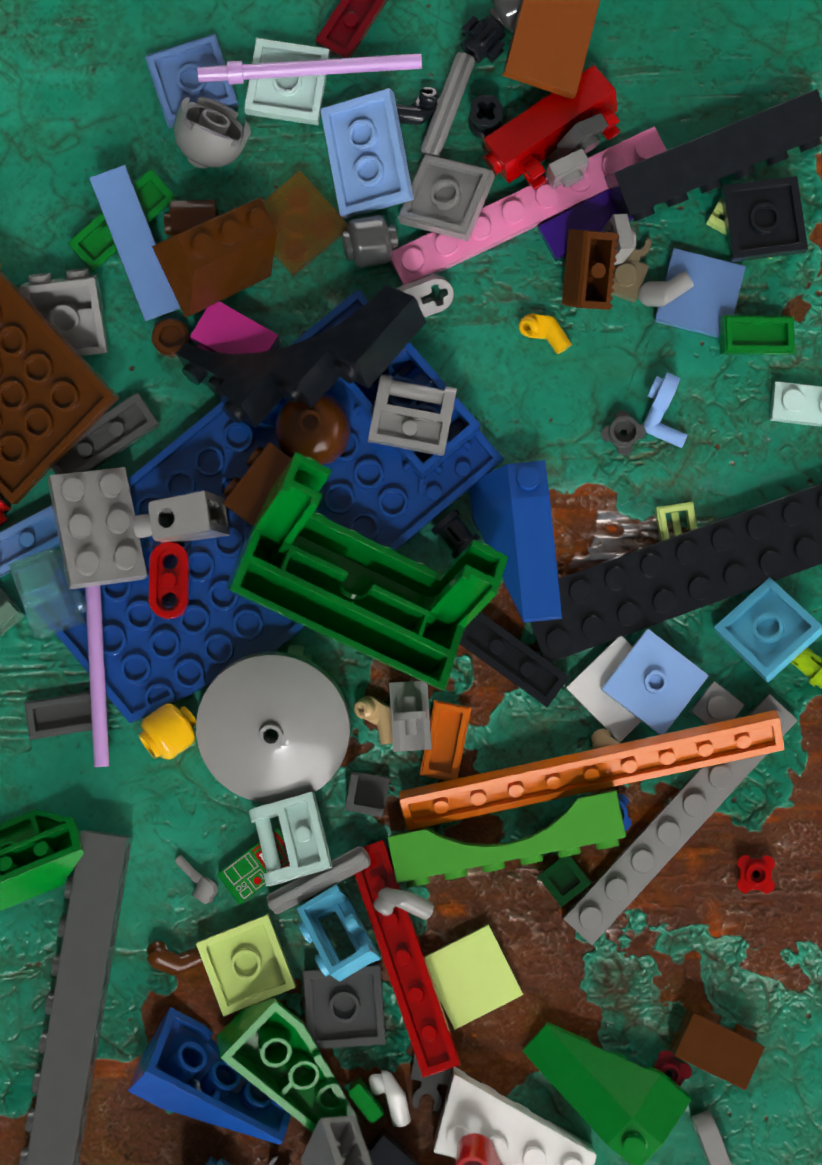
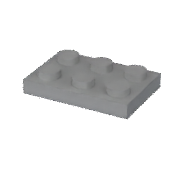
M126 468L50 475L48 485L68 589L144 580L147 576L140 538L136 537L133 528L135 512Z

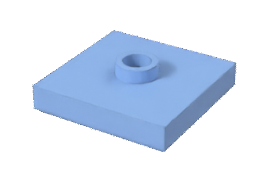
M646 629L602 686L601 690L657 734L662 735L666 733L709 675L651 630Z

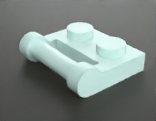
M308 792L249 810L251 823L256 824L267 873L263 875L266 886L282 884L292 879L333 868L315 793ZM275 816L279 817L290 866L281 868L270 819Z

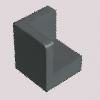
M352 771L345 810L383 817L390 778Z

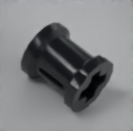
M480 95L476 97L471 103L468 125L474 136L484 139L501 127L503 107L495 96ZM480 113H481L483 116H485V117L482 118L481 120L479 119V114H480ZM491 114L492 120L490 121L486 116Z
M457 509L444 517L431 529V532L434 535L439 534L453 551L451 556L454 560L459 557L473 540L479 541L481 539L478 534H472L459 518L460 512Z

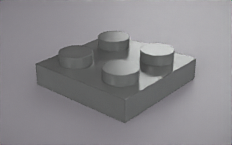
M380 963L368 964L340 982L331 975L326 977L320 968L303 970L307 1030L318 1049L386 1044Z

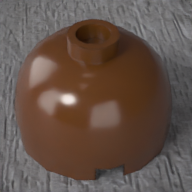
M326 393L313 408L300 401L292 403L287 400L281 406L275 420V436L281 451L290 458L297 452L305 457L315 459L321 465H328L335 462L347 448L351 438L350 420L345 407L335 397Z

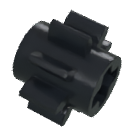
M473 16L461 28L463 30L461 36L464 39L460 42V46L466 54L474 57L476 63H480L485 58L493 63L504 52L503 47L505 43L501 40L506 35L503 28L493 18L485 16L484 19L479 21Z

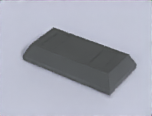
M90 692L24 702L29 740L92 730Z

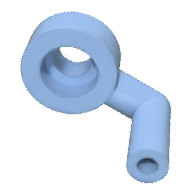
M666 372L663 378L656 376L647 397L652 398L653 402L643 426L646 429V433L682 448L688 434L660 423L681 379Z

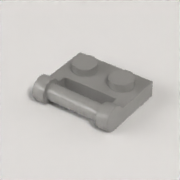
M381 374L368 442L444 456L457 388L446 386L445 390L395 381L392 380L393 376ZM389 395L442 405L441 413L437 414L388 404Z

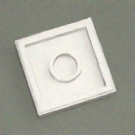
M622 636L615 639L566 687L581 705L619 742L641 722V720L601 690L605 682L632 649V646Z

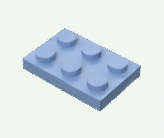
M384 89L320 109L339 213L342 218L348 219L414 200L395 96L391 89Z

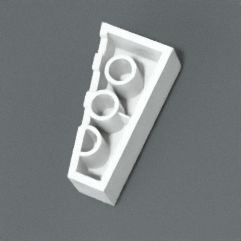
M452 1068L433 1140L435 1153L456 1158L457 1147L461 1138L467 1134L478 1133L491 1141L502 1165L595 1164L597 1155L590 1143L553 1122L543 1119L531 1112L530 1109L499 1094L495 1089L478 1082L458 1068Z

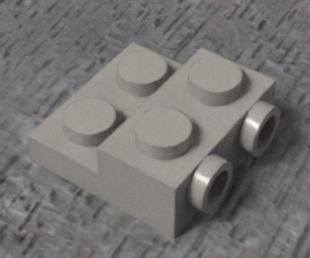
M88 268L66 271V278L52 280L51 273L28 276L29 283H23L19 287L20 292L80 356L108 352L103 319L104 307L98 274L89 275Z

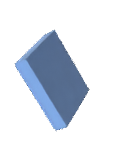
M215 34L145 56L169 129L173 128L177 111L181 102L186 97H190L189 103H197L200 96L219 101L230 108L239 107L233 86L229 85L228 81L198 82L197 67L225 66Z
M673 248L664 281H669L685 271L694 286L666 306L658 307L654 322L719 338V317L734 315L746 266Z

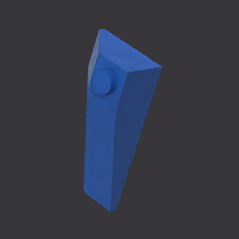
M545 460L506 464L484 475L469 489L473 522L487 545L508 556L502 578L523 623L562 619Z
M170 1007L139 1060L128 1092L161 1109L280 1145L284 1141L291 1114L220 1058L218 1044L211 1038L213 1033L204 1024Z

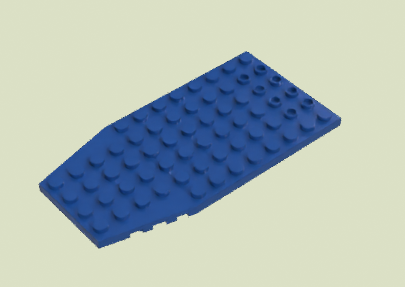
M357 289L291 345L315 337L341 323L369 302L368 299ZM410 342L382 373L393 376L392 380L443 390L447 386ZM381 375L369 388L355 381L348 383L339 377L326 394L335 397L345 407L350 420L351 438L345 452L335 462L323 465L332 471L319 490V493L323 495L314 512L323 514L329 520L347 529L358 531L362 536L397 551L464 495L484 475L490 473L504 461V458L481 433L479 422L457 397H455L444 456L368 442ZM389 395L388 404L437 414L441 413L442 405L393 395ZM283 397L256 428L242 420L240 423H237L230 419L222 410L224 403H219L128 479L135 516L148 514V504L151 501L199 491H207L224 497L226 500L227 497L223 495L225 489L235 477L242 479L250 468L246 465L248 459L259 446L265 449L270 442L280 449L275 436V420L281 406L287 399ZM228 508L229 536L177 543L187 551L190 557L189 605L185 613L180 617L164 619L157 616L150 608V556L154 548L162 543L154 541L152 536L140 538L147 576L144 580L100 585L106 695L129 723H134L148 716L166 703H175L209 686L224 668L240 658L260 652L278 651L305 628L303 625L226 589L241 549L252 529V526ZM168 556L165 559V567L167 569L176 567L178 563L176 556ZM62 567L33 607L89 673L85 588L69 590L65 568ZM169 593L164 597V605L166 607H173L176 604L177 598L175 594Z

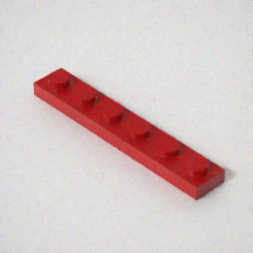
M381 840L363 847L370 856L371 864L368 868L354 875L423 1078L459 1066L461 1061L410 913L395 906L393 913L386 916L378 912L373 906L374 901L379 897L377 893L386 887L402 890L400 882H396L393 862L385 840Z

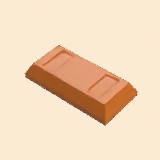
M434 700L430 719L432 749L424 750L420 775L447 781L458 779L472 707Z

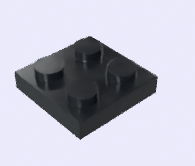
M797 176L722 186L720 191L731 262L806 253L808 244Z

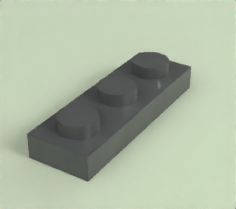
M137 392L101 416L52 467V470L56 475L93 471L160 425Z

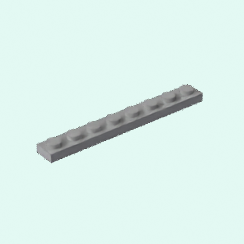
M767 694L747 716L777 710L781 722L782 736H784L798 720L776 699ZM766 754L699 768L562 918L586 941L593 945Z

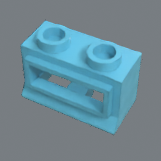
M338 885L332 886L296 908L303 920L298 923L299 929L308 943L314 942L319 952L315 956L316 963L326 977L331 975L340 982L368 964L381 959L348 894ZM335 911L356 950V953L343 961L340 960L321 923L322 919Z

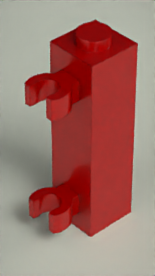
M595 65L582 72L577 94L573 99L551 93L485 137L484 144L487 154L484 156V161L490 170H493L494 175L500 173L508 184L523 174L528 184L536 190L547 182L546 178L542 175L545 173V169L540 162L548 158L558 148L557 144L575 124L601 113L609 125L601 133L603 137L609 141L620 133L619 128L616 126L619 123V119L615 115V112L618 111L615 88Z

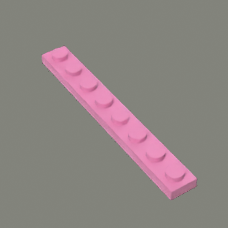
M654 126L589 157L586 173L583 174L584 178L570 187L564 188L561 184L552 189L547 180L545 184L536 190L528 186L483 207L469 241L431 232L393 250L390 262L402 286L429 275H436L539 226L608 190L605 176L667 150Z

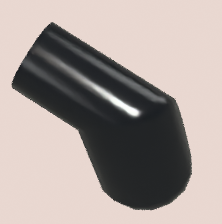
M425 87L420 90L419 97L411 105L396 104L399 122L401 124L421 125L427 121L436 110L439 101L438 91L432 87Z

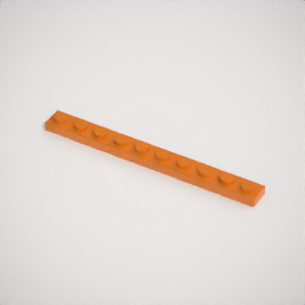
M777 710L402 790L399 791V801L407 830L410 831L785 750L780 717Z

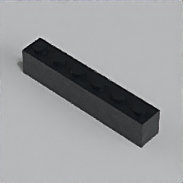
M815 89L605 176V181L618 214L627 213L628 216L632 215L634 222L655 214L653 206L666 201L669 208L688 200L687 192L699 187L701 194L722 186L720 180L722 177L733 174L734 180L754 173L756 172L754 164L766 160L767 166L789 158L787 150L799 146L800 152H804L821 145L822 101L819 92Z

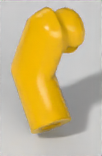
M527 314L519 321L518 329L523 336L547 340L557 355L572 345L557 320L550 315Z

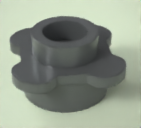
M618 411L611 425L604 427L601 431L602 440L611 442L617 447V452L623 456L629 455L633 450L632 446L635 442L643 439L646 435L645 427L642 424H638L626 411ZM625 430L627 435L621 436L620 431Z

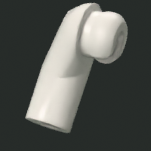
M381 1070L380 1074H372L369 1077L371 1092L376 1096L386 1093L392 1125L395 1127L408 1125L411 1122L406 1094L393 1074L385 1070Z

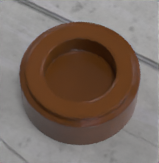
M168 318L160 321L154 327L152 343L161 355L175 358L177 357L176 352L185 343L190 344V334L181 321Z

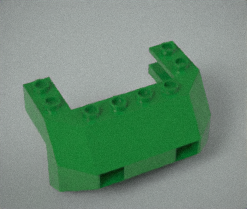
M296 452L270 490L241 549L226 589L389 667L445 691L464 628L497 595L508 556L496 551L490 545L473 540L443 574H440L423 563L415 562L397 553L391 547L382 546L362 536L358 531L347 529L329 520L323 514L314 512L323 495L319 493V490L329 478L332 470L319 464L315 459L305 457Z

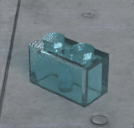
M50 548L9 564L34 637L45 638L85 623L82 614L87 612L85 600L80 590L68 589L60 551Z

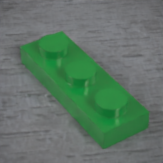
M152 169L133 184L148 224L167 208L171 201L176 200V196ZM103 213L98 215L67 243L93 273L117 252Z

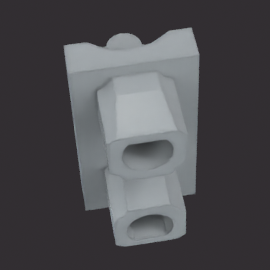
M422 681L389 683L393 752L432 749L428 684Z

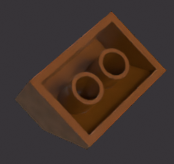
M260 197L152 246L186 318L270 277L277 232Z

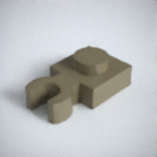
M650 238L646 239L643 248L634 249L623 264L615 265L616 269L613 273L616 276L612 279L615 283L612 286L614 292L611 295L632 303L636 302L638 291L643 284L649 265L641 263L639 260L648 254L652 245Z

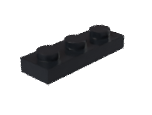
M481 612L464 628L459 645L546 708L570 677Z

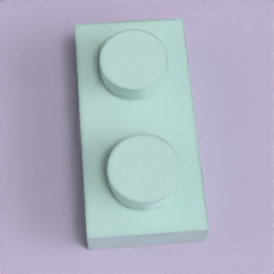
M776 381L772 387L769 421L822 427V387Z

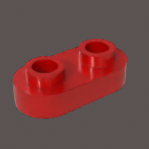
M164 542L156 546L150 556L149 605L157 616L164 619H175L183 615L189 605L190 557L187 551L179 544ZM170 555L176 556L178 560L176 567L173 569L165 567V559ZM169 593L175 594L177 598L176 604L173 607H166L164 605V597Z

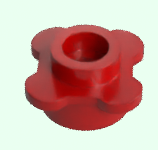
M742 855L738 858L739 880L736 885L741 892L749 893L751 890H761L763 893L768 894L774 890L775 883L772 880V869L775 867V861L772 857L764 855L761 858H751L748 855ZM757 870L759 876L754 878L752 873Z

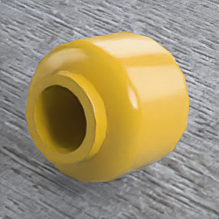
M166 703L141 721L142 732L138 734V737L152 757L155 759L162 757L163 759L171 760L195 742L196 735L193 727L196 726V719L187 707L183 706L179 709L172 703Z

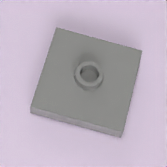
M424 154L411 185L414 200L403 203L398 215L400 224L469 241L494 181L495 175L493 170Z

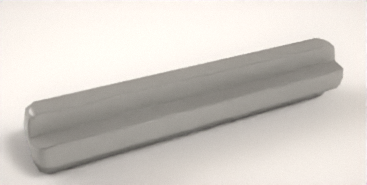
M458 52L455 56L421 146L422 154L440 157L474 67L475 59L469 54Z
M357 846L331 860L333 868L299 877L270 892L267 895L269 908L275 914H280L368 868L371 864L368 852L362 846Z

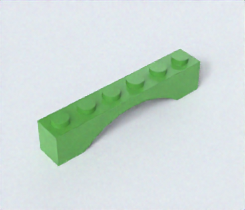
M614 789L577 797L566 812L549 826L530 836L511 842L494 844L464 842L445 836L429 827L391 834L388 836L396 882L406 881L409 888L429 884V876L444 874L445 880L468 876L467 869L482 866L483 873L501 870L505 868V861L520 859L521 865L543 861L542 854L555 851L558 852V857L577 855L581 853L580 846L596 844L597 850L619 846L618 839L626 838L617 792Z

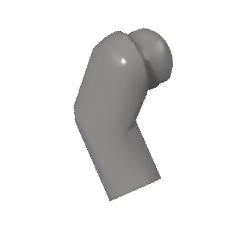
M683 271L669 281H648L644 283L638 291V298L645 306L663 307L691 289L694 285L688 274Z
M387 887L377 893L379 897L373 904L378 912L386 916L391 915L396 906L423 920H427L434 910V905L431 901L413 892Z

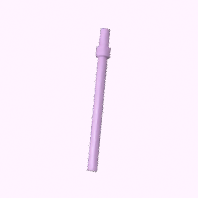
M421 53L257 64L227 61L225 66L197 67L199 83L228 81L229 85L244 84V80L422 69Z
M101 586L85 587L93 759L94 767L109 766Z

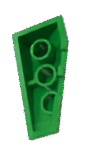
M275 998L242 1009L216 1036L220 1058L310 1131L314 1132L321 1118L355 1115L357 1122H359L356 1112L302 1020Z
M546 1022L522 1050L599 1137L630 1165H644L664 1144L692 1099L690 1094L662 1071L651 1066L647 1069L626 1060L627 1056L616 1051L612 1054L592 1045L590 1040L549 1022Z

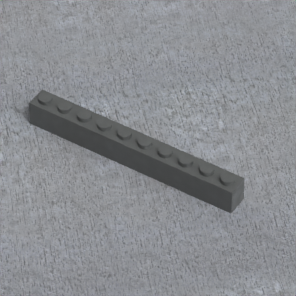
M89 829L81 831L80 838L84 854L75 866L74 876L69 875L65 885L64 897L70 899L68 913L62 914L58 927V937H63L61 953H55L52 964V975L57 976L55 991H49L46 1000L45 1014L50 1015L48 1030H43L40 1037L39 1053L44 1054L42 1069H36L32 1084V1092L37 1093L35 1108H30L28 1112L25 1130L26 1132H31L29 1148H23L19 1165H79L133 836Z

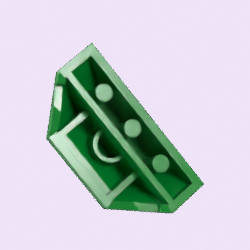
M35 809L0 824V911L63 885L84 854L78 826L74 818Z

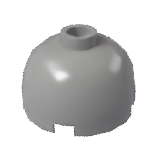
M199 96L197 103H189L190 97H186L181 102L177 111L173 128L175 142L187 157V160L198 168L222 167L235 161L246 146L251 135L250 125L247 121L242 126L236 120L238 113L219 101Z

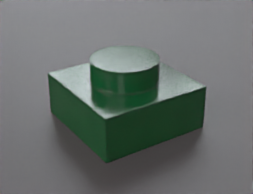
M571 856L559 857L537 874V877L561 907L592 884Z

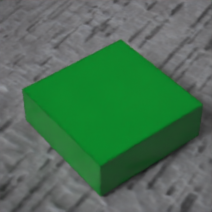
M359 1076L349 1085L348 1095L368 1121L374 1123L384 1114V1106L372 1094L371 1089Z

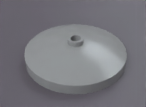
M267 651L251 654L236 660L213 679L199 705L196 719V737L204 763L223 786L248 800L270 804L308 792L315 793L331 780L341 766L347 752L350 737V716L341 690L331 676L322 668L298 655ZM267 729H274V730H276V731H277L276 737H271V736H269V735H268V731H266V730H267Z

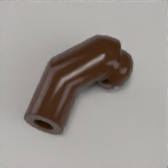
M154 941L147 947V961L149 965L172 976L204 965L197 947L179 954L169 951L163 941Z

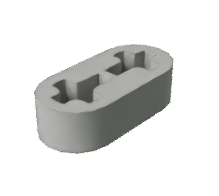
M429 275L396 288L415 297L424 318L448 308L454 297L453 288L450 283L439 275ZM437 285L440 289H445V291L440 293V300L437 302L431 297L421 300V297L432 293L431 286Z
M710 1110L691 1116V1121L707 1164L731 1165Z

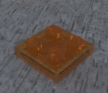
M298 171L263 201L277 232L274 256L292 277L342 236V231L347 230L348 224L301 171Z

